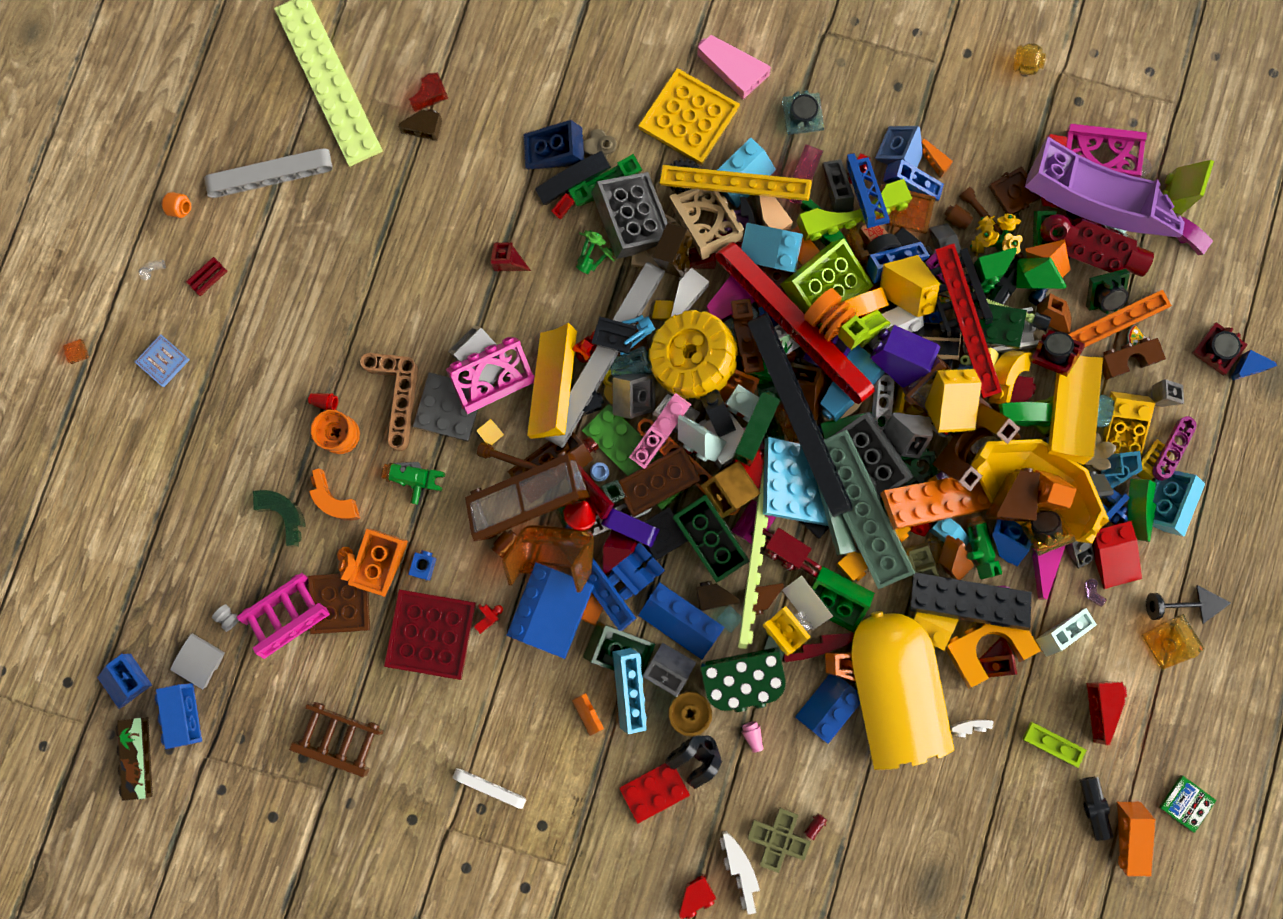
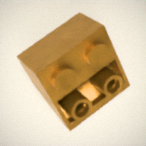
M740 461L732 464L701 485L722 519L761 494Z

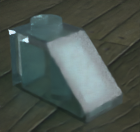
M642 346L630 351L629 354L616 357L611 365V375L616 377L624 374H653L651 371L652 365L649 361V352Z

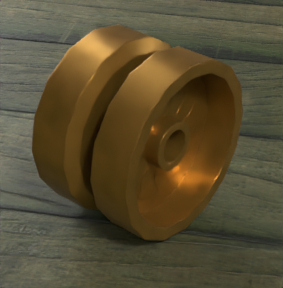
M687 691L679 694L673 699L669 707L671 725L684 736L702 734L708 729L712 721L710 703L697 692ZM688 710L694 711L692 717L687 716Z

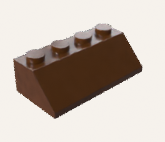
M572 432L563 448L549 441L524 460L542 465L556 459L555 455L566 451L567 453L574 454L578 465L585 467L593 460V457L576 434ZM570 461L573 470L574 464L573 461ZM566 463L551 468V470L558 472L559 476L557 479L537 474L519 482L520 490L531 505L569 477ZM515 465L507 472L511 477H514L528 470Z

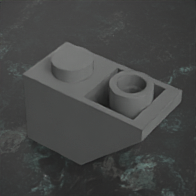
M1061 539V542L1066 544L1065 549L1078 569L1095 560L1092 543Z

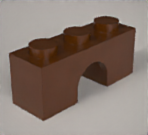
M1150 337L1139 340L1137 345L1133 346L1132 343L1121 346L1122 350L1117 352L1114 349L1103 352L1102 372L1105 380L1130 372L1128 367L1129 357L1136 358L1141 368L1165 360L1166 357L1159 339L1151 340Z

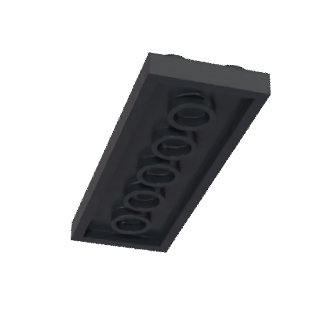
M916 572L912 575L910 611L1029 631L1031 628L1032 592Z

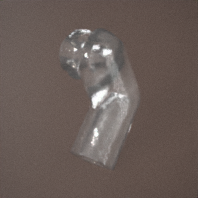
M148 261L139 269L141 279L149 280L151 278L150 272L165 269V261Z

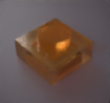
M82 339L63 345L68 363L74 364L89 358Z

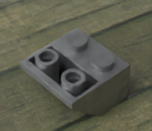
M893 412L883 432L900 456L920 458L933 437L931 417Z
M662 643L643 677L677 697L696 662Z

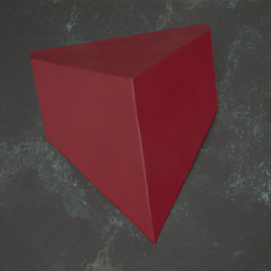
M695 247L689 249V269H715L716 252L702 260Z
M513 242L494 243L491 256V265L494 271H531L514 248Z
M612 530L603 546V571L605 573L609 572L632 554L637 542Z
M1000 637L978 659L988 678L1017 675L1014 654L1005 638Z

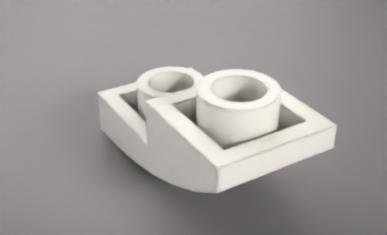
M982 719L966 720L951 725L950 731L954 732L953 736L966 737V734H972L973 726L975 731L986 732V728L993 729V721Z

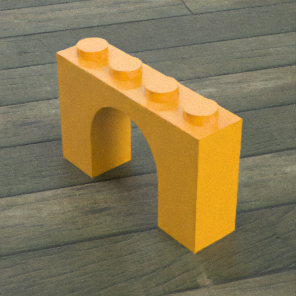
M982 623L983 627L979 629L973 627L965 631L966 636L960 639L958 636L950 639L945 649L965 685L970 689L989 679L976 655V646L982 636L994 634L1005 638L1019 662L1041 651L1030 631Z

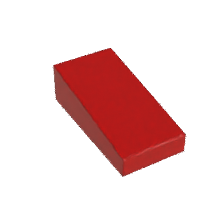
M566 193L552 209V212L559 219H562L575 201Z

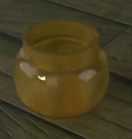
M1028 43L1024 46L1020 44L1016 49L1013 70L1015 72L1019 71L1026 76L1037 74L1039 69L1044 68L1046 53H1043L1041 46L1038 44Z

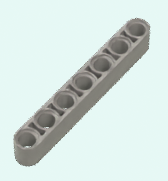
M317 149L209 174L204 177L207 196L217 198L331 171L333 166L329 150Z

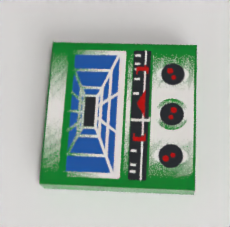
M1180 775L1159 808L1188 830L1195 833L1217 800L1189 779Z

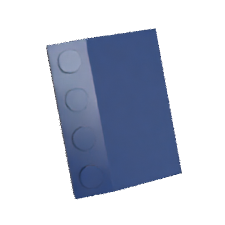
M536 562L506 636L565 659L594 585Z

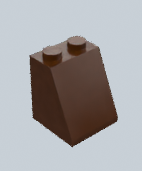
M1021 468V470L1017 469L1015 472L1007 474L985 518L1018 522L1036 521L1040 473L1033 472L1031 468Z

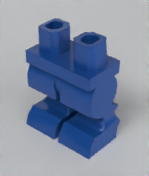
M639 542L634 552L612 568L613 571L607 578L613 586L622 580L626 586L618 593L624 600H627L633 595L636 596L654 581L655 577H659L665 570ZM647 562L646 567L638 569L643 563Z

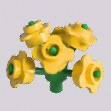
M1005 214L999 217L997 224L1003 230L1002 235H999L998 232L993 230V225L996 224L993 220L995 216L993 215L990 218L988 215L981 217L976 230L980 228L982 233L975 236L974 241H971L970 245L972 252H975V256H978L979 253H984V247H996L1000 251L1016 247V254L1021 251L1020 243L1023 240L1022 236H1013L1011 233H1008L1012 232L1016 225L1020 224V219H1017L1013 214Z

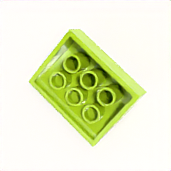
M844 238L831 242L780 284L788 298L804 314L823 293L831 288L842 296L841 302L864 294L873 287L872 282Z

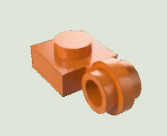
M342 547L337 553V558L340 561L338 570L340 571L341 579L348 581L356 567L355 555L351 548Z

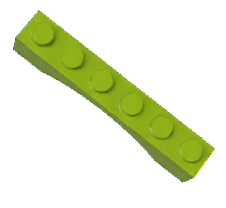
M904 179L887 184L881 192L888 215L891 211L906 209L912 200ZM876 198L871 203L875 205L878 199ZM816 208L801 213L796 220L803 234L804 241L810 239L815 241L824 234L832 235L844 227L850 229L856 226V223L862 221L865 223L861 209L836 213ZM877 211L874 212L875 216L880 215V217H883L882 213Z

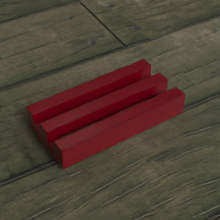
M213 257L190 277L186 283L201 296L228 271ZM219 268L221 269L210 280H208L215 271H217ZM208 280L200 289H198V287L204 281Z

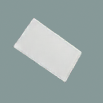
M802 575L782 590L812 630L833 617Z

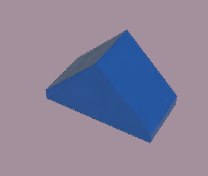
M1249 350L1242 354L1231 378L1233 381L1269 370L1277 365L1276 362Z

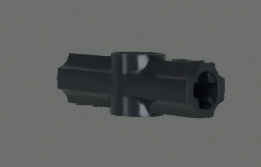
M1015 257L1012 260L1005 274L999 280L1000 282L995 284L994 290L988 297L990 301L992 300V302L995 301L1003 305L1008 297L1014 293L1017 286L1018 260L1022 258Z
M1095 776L1081 779L1080 783L1085 799L1083 807L1087 818L1090 819L1095 840L1100 841L1113 838L1108 817L1110 809L1107 800L1103 797L1099 778Z

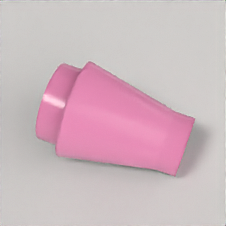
M757 721L742 725L743 730L741 732L751 747L752 752L755 753L763 750L761 729Z

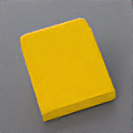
M656 300L652 319L660 321L669 319L672 315L674 301Z
M492 419L488 420L477 430L482 439L491 445L504 436Z

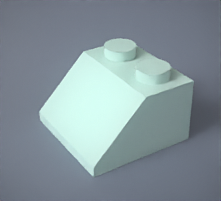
M679 415L678 440L684 443L683 447L692 453L696 451V456L703 461L709 459L715 462L727 442L702 425Z

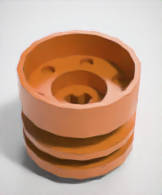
M833 288L823 293L804 315V319L812 327L822 323L818 333L824 334L826 332L824 338L827 341L839 335L841 327L857 313L854 308L848 310L850 306L848 302L838 306L842 296Z
M337 410L321 412L315 417L311 425L313 441L319 447L334 454H345L352 451L360 439L358 424L352 418Z

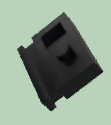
M599 316L592 345L629 354L633 341L626 345L624 341L635 334L637 327Z

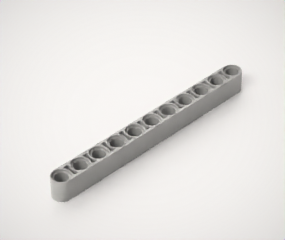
M647 262L613 320L622 322L641 316L665 271ZM600 346L596 347L570 392L565 435L545 437V439L561 448L565 446L584 413V407L588 406L594 390L597 391L617 357L618 351Z

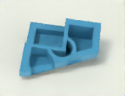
M1140 451L1113 454L1108 458L1111 468L1101 470V474L1105 475L1113 489L1142 471Z

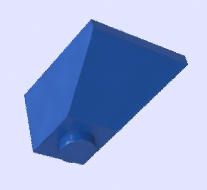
M996 520L992 535L999 556L1006 562L1018 566L1030 551L1033 533L1015 521Z

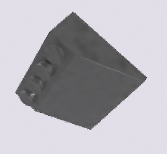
M645 172L597 181L592 195L616 259L632 256L657 246L668 222L649 173Z

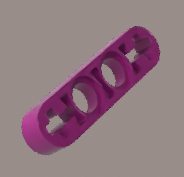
M1185 416L1175 424L1152 469L1153 476L1157 480L1164 481L1173 475L1197 427L1196 421L1192 417ZM1184 423H1187V428H1188V429L1185 430L1184 432H1182V430H1184V428H1185V424H1184ZM1175 436L1181 438L1182 445L1176 444ZM1167 451L1174 454V460H1170L1167 457ZM1165 465H1168V466L1165 467V469H1164V473H1165V474L1163 475L1161 468L1164 467Z

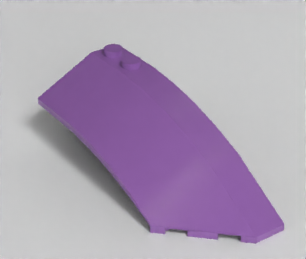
M1050 137L1045 139L1025 184V187L1031 192L1038 194L1046 201L1068 212L1109 227L1136 233L1181 237L1183 235L1185 222L1181 216L1177 217L1172 210L1175 206L1167 194H1162L1159 189L1161 184L1158 179L1152 181L1114 171L1076 154Z

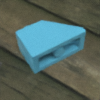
M951 518L935 521L929 529V532L943 543L948 535L954 539L959 538L966 546L970 542L968 535L962 527Z

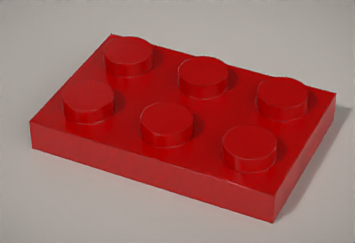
M665 763L619 787L637 824L690 796L677 769L672 770Z

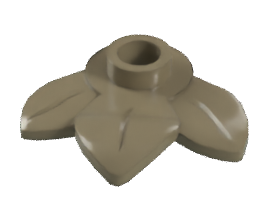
M600 129L591 130V138L583 142L585 153L592 156L603 151L606 158L608 154L616 150L617 146L616 140L612 136H607ZM607 142H609V146L604 147V145Z
M1096 433L1094 457L1085 466L1091 465L1096 470L1111 468L1108 458L1114 454L1116 446L1110 442H1101L1100 434Z

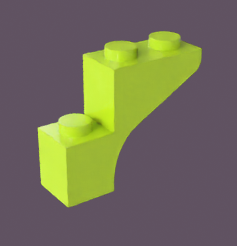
M877 309L861 319L855 315L841 327L838 337L850 350L854 349L857 345L863 348L884 328L889 327L891 323Z

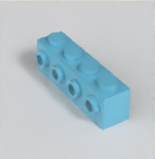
M632 648L613 651L620 728L627 734L646 731L647 717L644 707L645 697L642 685L640 653Z

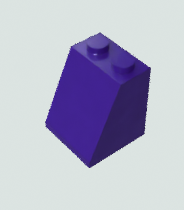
M896 325L888 329L884 328L878 334L879 339L872 348L873 352L870 359L902 388L931 372L940 349L938 344Z

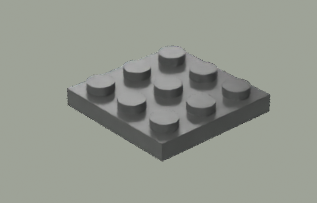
M429 372L413 427L469 442L478 410L467 414L462 409L451 379ZM459 380V382H461V383H464V384H467V383H468V382H464V381ZM477 386V388H478V387H482V388H481V393H482V392L484 391V387H483V386ZM461 388L466 400L469 399V388Z

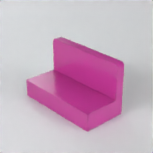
M751 500L731 531L751 545L752 536L750 534L754 530L757 502ZM765 515V517H768L767 528H764L765 530L768 531V529L776 519L775 516Z

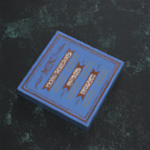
M160 334L135 363L162 387H165L190 359Z

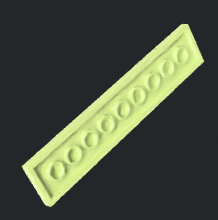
M291 0L274 8L348 165H355L383 152L311 0Z

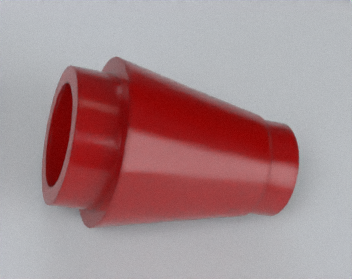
M311 393L308 397V403L325 411L336 410L338 397L334 396L333 393Z

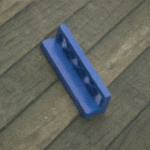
M855 153L848 154L846 166L866 227L871 228L890 223L869 157L857 160ZM866 164L867 170L865 173H862L859 166ZM864 179L872 182L870 189L866 188ZM869 195L878 199L875 205L871 203ZM874 212L882 213L884 218L875 220Z

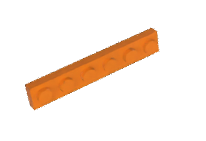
M1162 289L1068 335L1072 339L1084 343V348L1164 311L1172 305Z

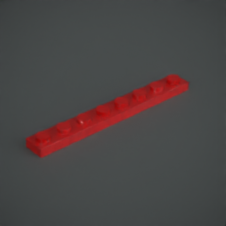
M955 244L935 249L972 368L976 371L981 381V396L986 398L1001 393L1002 390Z

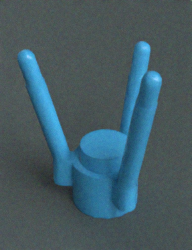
M641 315L634 319L622 321V323L626 324L639 322L636 325L639 332L624 341L625 345L633 341L632 348L644 337L656 330L648 316L643 318Z

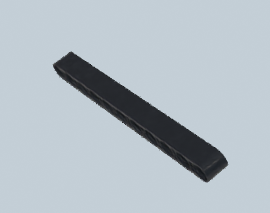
M764 313L748 321L750 331L830 513L833 517H837L853 510L847 491L769 315Z

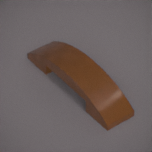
M750 298L731 301L734 332L744 373L762 372L765 370L762 356L748 325V321L752 320L754 316Z

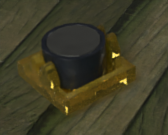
M1042 508L1037 513L1036 521H1028L1021 524L1023 532L1038 556L1076 541L1073 532L1058 509L1049 511Z

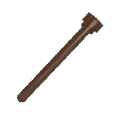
M971 186L959 195L963 202L966 201L967 204L970 203L981 217L987 215L989 218L991 217L975 198V191ZM998 224L993 225V230L1002 235L1003 230ZM1021 252L1015 254L1014 256L1017 258H1024Z
M481 442L477 448V455L485 459L493 457L527 470L539 466L494 450L491 444ZM551 469L539 473L553 479H557L559 476L557 471Z

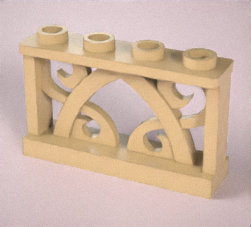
M690 189L679 195L675 193L669 196L675 215L683 228L688 229L693 236L692 243L702 260L708 258L710 254L722 249L730 242L743 241V233H745L741 222L737 223L734 211L732 209L729 210L728 202L724 196L721 197L720 191ZM708 193L712 197L710 199H705V194ZM700 196H703L702 202H698ZM694 210H696V214L694 216L689 215V213H694ZM700 210L718 214L713 227L707 224H694L700 217ZM727 227L733 230L732 233L725 236L718 234L719 231L722 234H727L728 232L724 230ZM706 229L704 233H700V230Z

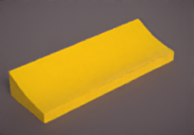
M569 322L559 328L540 333L527 436L531 439L565 435L575 354L572 349L576 345L577 330Z
M1079 356L1067 377L1056 373L1048 446L1049 454L1083 465L1094 457L1103 357Z

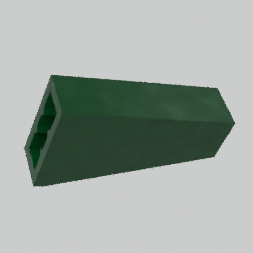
M769 391L766 393L762 392L732 459L751 466L780 402L776 394Z

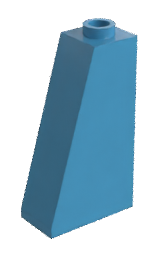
M857 345L854 349L850 350L847 358L874 385L885 374V371L870 359L871 355L866 350ZM833 381L820 403L822 407L821 412L827 419L830 420L832 418L836 422L855 402Z

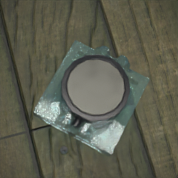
M805 90L803 94L797 91L793 96L782 97L787 135L824 131L819 93L810 94L809 91Z

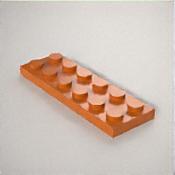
M945 478L884 490L880 493L893 530L986 511L991 506L980 481L977 482L971 491L952 479Z

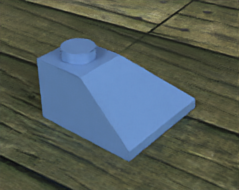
M889 126L875 159L887 165L902 159L917 168L923 155L920 127Z

